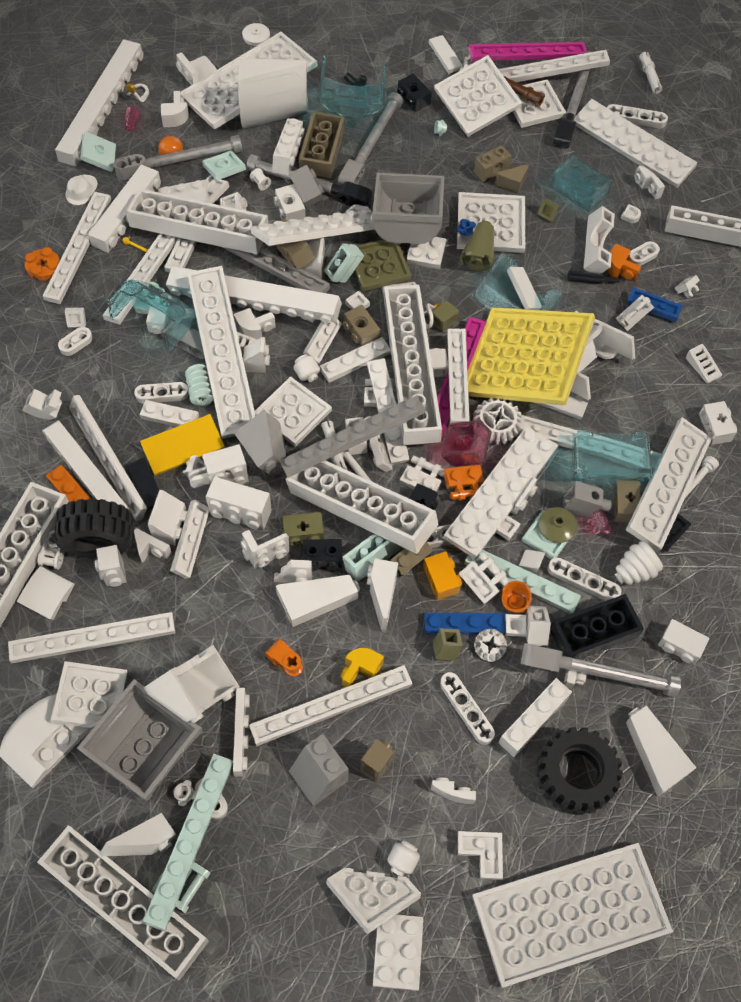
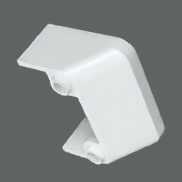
M595 319L571 392L587 400L591 399L589 377L580 372L598 356L603 359H611L619 353L632 360L635 359L634 336Z

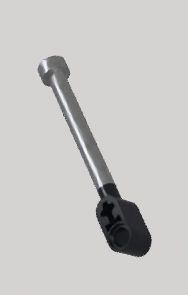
M590 69L581 70L565 118L560 119L553 144L569 148L576 126L574 118Z
M253 154L249 156L247 171L252 172L256 168H261L265 173L292 181L290 175L272 172L273 164L261 161L259 156ZM315 178L316 183H320L325 192L337 195L338 201L348 206L355 204L367 206L372 196L369 188L347 181L340 186Z

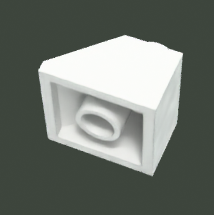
M325 237L316 238L307 243L312 250L315 260L306 267L301 268L320 279L323 276L325 261Z
M159 490L148 527L151 536L166 544L176 546L178 539H180L182 526L188 511L186 510L185 503L163 490Z

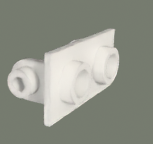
M641 295L616 320L628 331L654 307L648 297L645 298Z

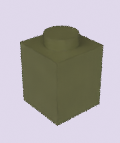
M447 300L432 311L433 325L442 333L458 321L459 310Z
M439 629L433 641L436 659L455 661L463 647L458 629Z

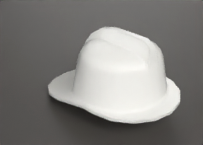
M84 174L71 178L67 183L65 194L68 202L73 205L87 203L98 185L95 177Z

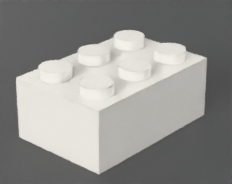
M214 477L206 494L209 513L213 517L229 519L235 524L242 523L251 529L264 530L272 511L270 493Z

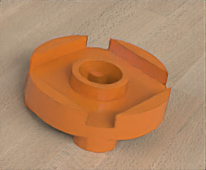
M45 247L28 253L25 256V269L31 278H38L40 281L49 280L52 278L60 259L51 248Z

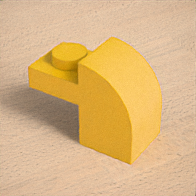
M358 648L351 651L345 657V665L347 666L340 676L342 678V686H351L359 672L369 678L376 676L383 665L384 656L368 648Z

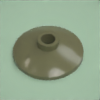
M559 507L549 508L540 516L539 530L547 540L555 543H564L574 537L577 531V521L568 510ZM556 520L561 521L562 524H558Z

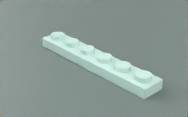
M482 550L476 559L470 555L467 556L465 565L468 566L471 562L475 561L480 566L483 562L479 556L485 552L489 558L492 557L495 560V565L507 574L506 577L510 582L517 580L524 582L530 588L533 597L569 614L574 612L581 597L579 594L487 551ZM488 568L483 571L486 575L495 577Z

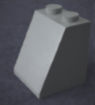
M262 410L234 434L257 467L274 477L283 471L279 460L286 457L280 422L268 412Z
M322 734L304 747L290 768L289 773L314 807L348 782L349 769L324 734Z

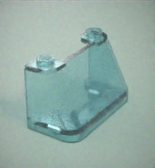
M578 430L572 437L571 480L581 481V478L635 480L637 478L640 483H648L652 479L650 436H647L645 432H635L634 435L589 433L588 430Z

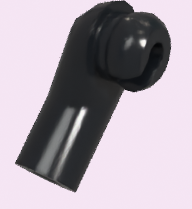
M348 72L344 76V79L352 86L363 87L367 84V77L365 75H360L358 79Z

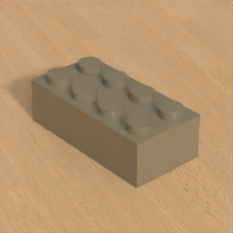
M313 111L299 156V168L307 165L309 169L313 168L316 176L332 178L345 131V116Z

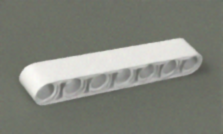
M59 420L42 430L49 443L94 500L114 501L118 505L122 504L125 508H128Z

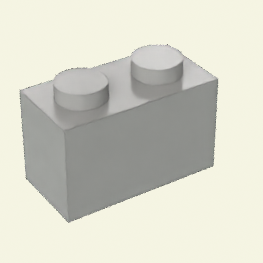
M305 165L289 174L306 208L324 199L322 196L324 190L320 183H316L315 178L317 176L313 168L309 169Z

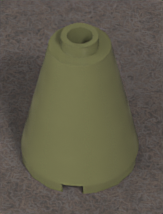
M482 221L477 224L460 256L461 264L464 266L465 263L470 265L469 269L488 271V268H493L494 226L489 221Z

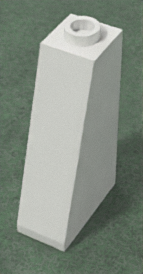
M350 575L279 584L276 586L277 595L292 627L357 600L358 591H360L357 581L352 580Z
M647 706L642 709L637 707L628 714L630 718L627 720L626 725L656 794L660 796L696 769V766Z

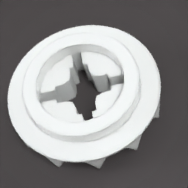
M486 629L477 635L474 648L481 659L489 662L497 661L505 654L507 641L503 634L497 630ZM494 637L493 644L498 647L492 648L490 653H488V646L484 643L489 642Z

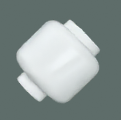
M304 354L294 361V371L301 381L308 380V382H312L318 378L317 374L320 372V367L313 356Z
M404 840L401 843H395L387 859L388 863L392 866L391 871L400 876H403L404 873L412 874L420 859V854L417 852L418 848Z

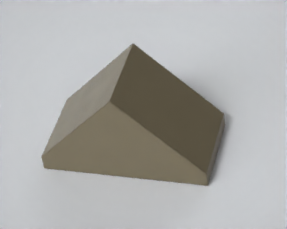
M528 164L497 172L496 186L518 194L526 180Z

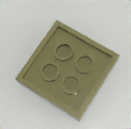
M382 239L357 245L364 255V258L354 270L362 292L412 279L399 244Z

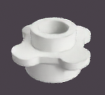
M189 780L178 784L173 790V795L179 800L178 804L182 807L186 806L187 802L191 799H195L197 791L192 788V782Z

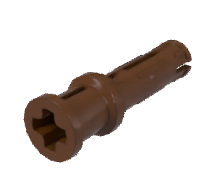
M503 76L514 92L521 95L525 101H531L537 107L543 103L544 93H539L532 87H525Z

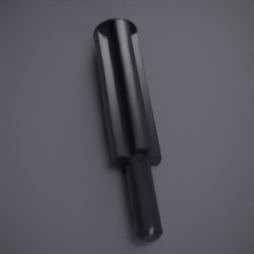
M569 270L567 274L568 281L602 284V282L620 283V278L606 277L602 273Z

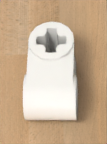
M55 529L47 533L37 561L39 566L48 565L59 570L63 563L65 552L58 548L56 544H53Z

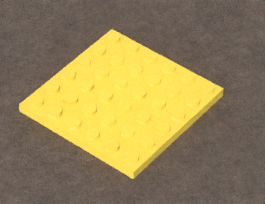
M492 307L467 371L468 396L566 406L595 320L594 314Z

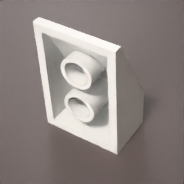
M375 558L374 564L369 565L367 584L370 585V594L381 631L386 633L397 579L398 563Z

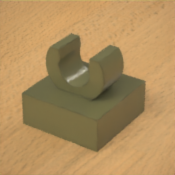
M545 198L537 214L552 222L560 205Z

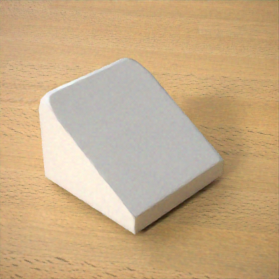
M525 550L519 567L537 574L545 553Z

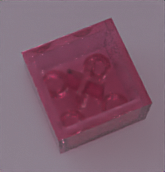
M482 420L451 423L448 425L441 456L452 467L485 464L492 431Z

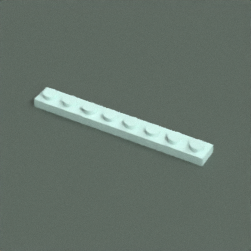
M213 754L145 915L143 924L166 931L233 767V760Z

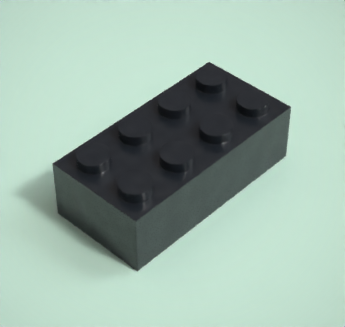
M626 594L553 620L550 626V632L559 651H563L562 656L580 660L639 638L644 630Z

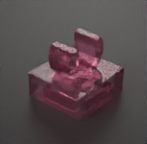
M600 510L593 512L594 518L587 520L589 525L596 524L595 528L590 530L592 534H597L601 531L605 535L612 532L606 515Z

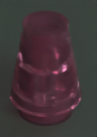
M133 105L128 106L125 110V129L127 131H134L141 117V110Z

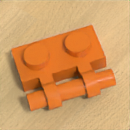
M480 465L445 468L443 471L447 489H455V492H450L451 500L458 499L460 501L473 497L480 488L478 485L484 483ZM470 486L471 490H464L463 487Z

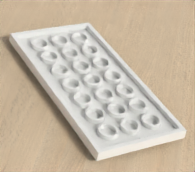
M279 32L184 89L180 94L181 98H184V101L187 102V105L213 129H216L240 114L238 75L241 58L307 60V72L317 67L318 64L317 60L284 33Z
M639 843L472 895L501 988L673 932Z

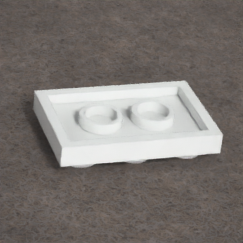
M395 915L377 927L373 987L419 991L423 917Z

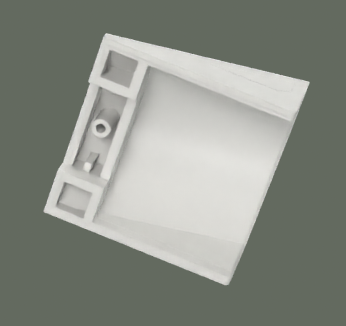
M240 59L238 95L243 129L308 113L307 60Z

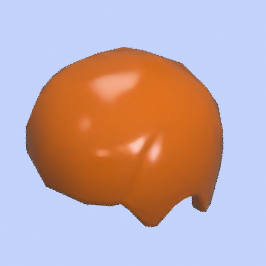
M175 136L163 137L158 145L159 155L182 151L183 143Z
M518 580L511 581L503 587L502 604L508 612L521 613L530 606L532 601L531 590L524 582Z

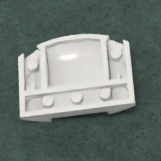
M57 693L39 700L26 709L10 726L0 746V757L32 788L93 729L51 723Z

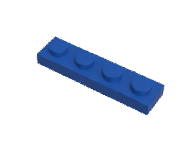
M505 613L424 614L425 634H437L440 628L458 629L460 635H478L486 629H495L503 635L506 633Z

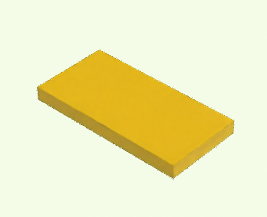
M211 414L140 441L154 476L185 465L191 456L197 455L199 458H202L203 454L225 448Z

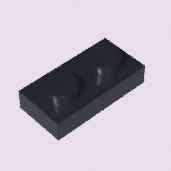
M677 514L662 547L666 552L691 526V523L680 514Z

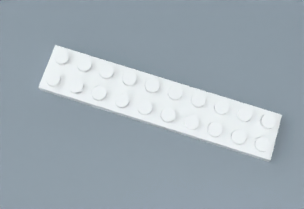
M218 266L188 272L187 276L221 436L224 439L236 436L234 433L253 419L255 412L223 268Z

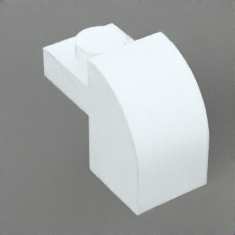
M174 91V103L161 104L163 127H176L187 121L189 116L187 102L184 101V98H181L180 91Z
M250 308L233 314L235 326L239 333L256 340L262 337L263 332L276 328L275 317L272 312L255 318Z
M34 389L28 395L22 411L37 418L55 419L62 404V400L59 399L61 392L54 390L48 396Z

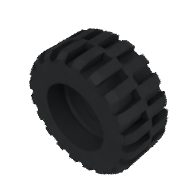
M88 498V500L78 499L75 502L70 501L62 505L56 513L54 541L62 551L68 552L70 555H78V557L98 558L96 549L117 545L120 554H123L129 550L133 543L134 518L128 508H125L122 504L118 505L114 501L94 500V498Z
M576 727L569 728L567 732L562 730L555 737H551L538 758L536 777L540 779L538 782L539 788L544 789L545 793L543 795L547 800L550 798L554 801L552 804L557 809L559 806L563 807V812L570 814L572 811L576 815H583L585 812L588 814L594 813L597 809L604 807L614 797L621 785L619 782L623 771L619 770L622 766L621 758L616 759L615 755L618 753L616 748H611L608 745L610 741L606 737L604 740L601 739L599 732L594 730L593 733H589L588 728L581 727L579 731H577ZM578 753L592 761L598 774V780L592 788L578 789L566 782L559 766L561 759L566 754Z

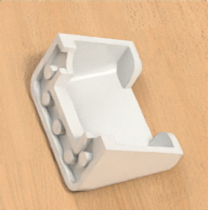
M214 645L182 665L169 670L145 686L144 689L154 700L185 722L191 721L193 724L204 717L202 712L221 699L225 702L235 695L233 691L240 686Z

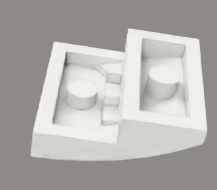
M40 566L26 584L17 602L54 620L62 602L67 601L75 583Z

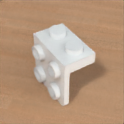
M182 52L176 55L177 69L191 85L217 70L206 56L189 62Z
M249 530L242 533V553L246 561L250 560L254 569L264 567L276 558L281 559L289 552V537L286 533L259 546Z

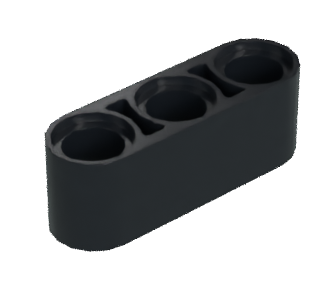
M143 457L126 464V467L148 511L154 507L159 488Z

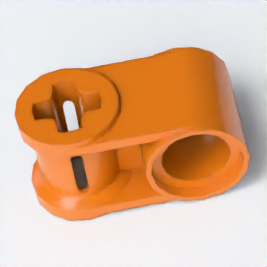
M280 638L264 653L274 665L281 668L291 677H296L303 671L301 657Z

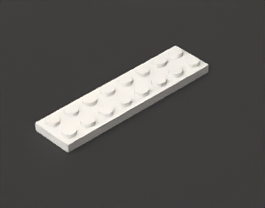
M593 99L574 118L576 127L638 165L647 168L676 188L682 184L697 166V162Z
M361 209V211H347V213L319 215L315 218L304 217L301 220L290 219L287 222L275 221L273 224L260 223L258 226L251 227V234L271 246L374 230L371 210Z
M683 417L678 420L626 528V531L639 540L646 542L657 552L662 549L712 439Z
M526 426L446 531L443 539L476 559L515 507V504L532 479L537 477L557 450L558 445Z

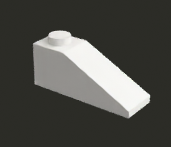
M160 813L106 842L100 853L104 857L152 855L157 851L164 852L172 845L171 841L176 833L163 814Z

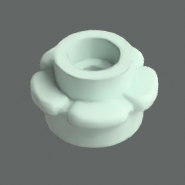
M437 120L434 126V133L442 136L443 133H446L447 124L444 120Z

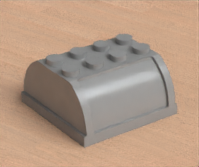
M377 173L372 222L378 235L384 240L395 244L411 243L412 245H418L432 240L439 233L442 226L444 176Z
M134 679L77 749L145 801H149L152 793L192 742L199 737L202 728L196 723L192 724L191 721L185 722L147 694L144 686Z

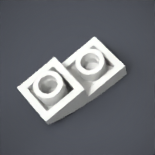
M638 166L635 174L636 183L639 184L641 189L648 188L655 199L661 198L665 188L664 184L650 170L643 166Z
M448 778L432 780L431 790L438 795L455 802L474 805L476 791H470V788L460 787L454 790V781H449Z

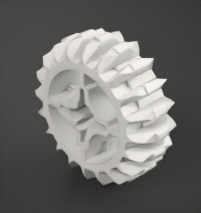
M492 398L488 402L484 400L482 405L477 406L472 420L477 436L482 435V440L488 439L489 444L492 441H495L496 445L500 441L504 445L507 440L511 442L514 437L518 436V428H522L520 423L523 420L521 412H518V406L512 407V402L506 403V400L500 401L499 398L496 401Z

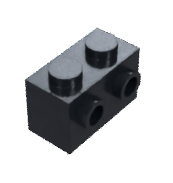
M304 539L303 560L312 561V571L318 569L333 571L342 568V539Z

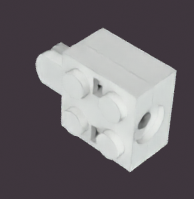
M240 444L203 454L205 467L188 473V479L193 488L207 484L211 485L214 477L241 485L249 482L246 462Z

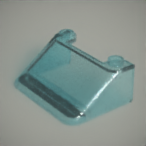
M504 252L501 253L477 288L476 297L490 309L492 307L524 309L507 273L509 267H518V264ZM556 289L549 290L544 297L536 293L542 305L540 310L550 311L564 294Z

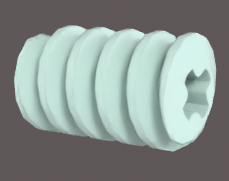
M203 364L190 366L185 371L190 401L197 406L209 405L213 401L207 367Z

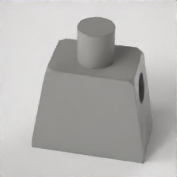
M576 481L563 497V508L573 515L594 517L599 510L609 511L611 500L603 499V489Z

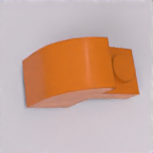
M615 244L611 250V267L607 269L609 275L616 278L620 275L635 282L641 266L628 261L631 253L630 249Z

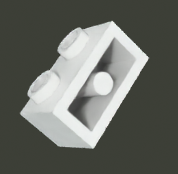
M117 545L96 549L98 560H95L96 571L99 572L100 580H104L107 586L112 587L126 583L124 562Z

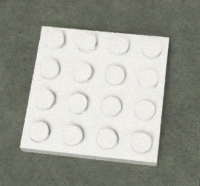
M488 55L434 85V90L467 137L522 106L521 100Z
M459 192L457 227L460 225L461 219L474 221L476 226L479 222L489 221L494 226V251L525 252V196ZM457 231V249H464L471 235L463 236Z

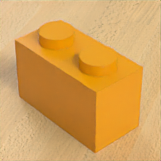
M447 552L424 558L423 568L436 600L459 594L462 581L459 574H455V564L452 557L449 558Z

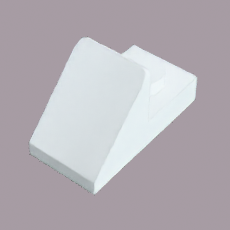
M137 528L134 530L138 553L142 563L150 552L158 558L164 557L168 559L172 552L168 544Z

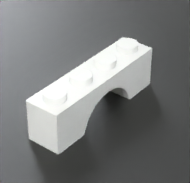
M603 206L588 216L584 269L592 273H602L611 267L612 253L605 250L603 244L606 236L614 227L615 214Z
M556 678L501 736L499 744L515 757L539 728L568 700L572 691Z

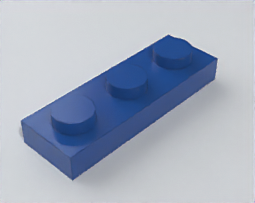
M633 287L626 304L631 305L643 295L645 298L648 297L650 299V303L654 307L649 313L673 322L677 321L683 305Z

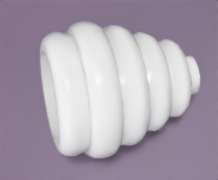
M641 541L638 545H631L629 551L625 552L624 558L616 566L617 573L615 577L621 584L625 582L627 585H632L633 582L640 583L641 580L648 581L649 578L653 579L658 576V572L663 569V564L653 549L646 542Z

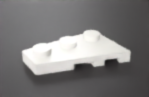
M207 179L158 188L159 193L208 203Z

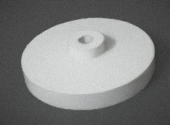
M253 23L243 29V40L249 45L258 46L270 38V31L263 24Z

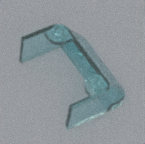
M127 280L107 300L112 320L134 297L168 315V318L174 322L165 332L166 351L168 352L175 347L197 322L194 308L148 282Z

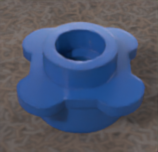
M461 219L457 231L463 236L472 235L476 223Z

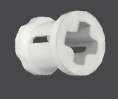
M256 168L251 172L250 178L253 182L257 183L260 190H266L270 186L271 180L263 174L261 168Z

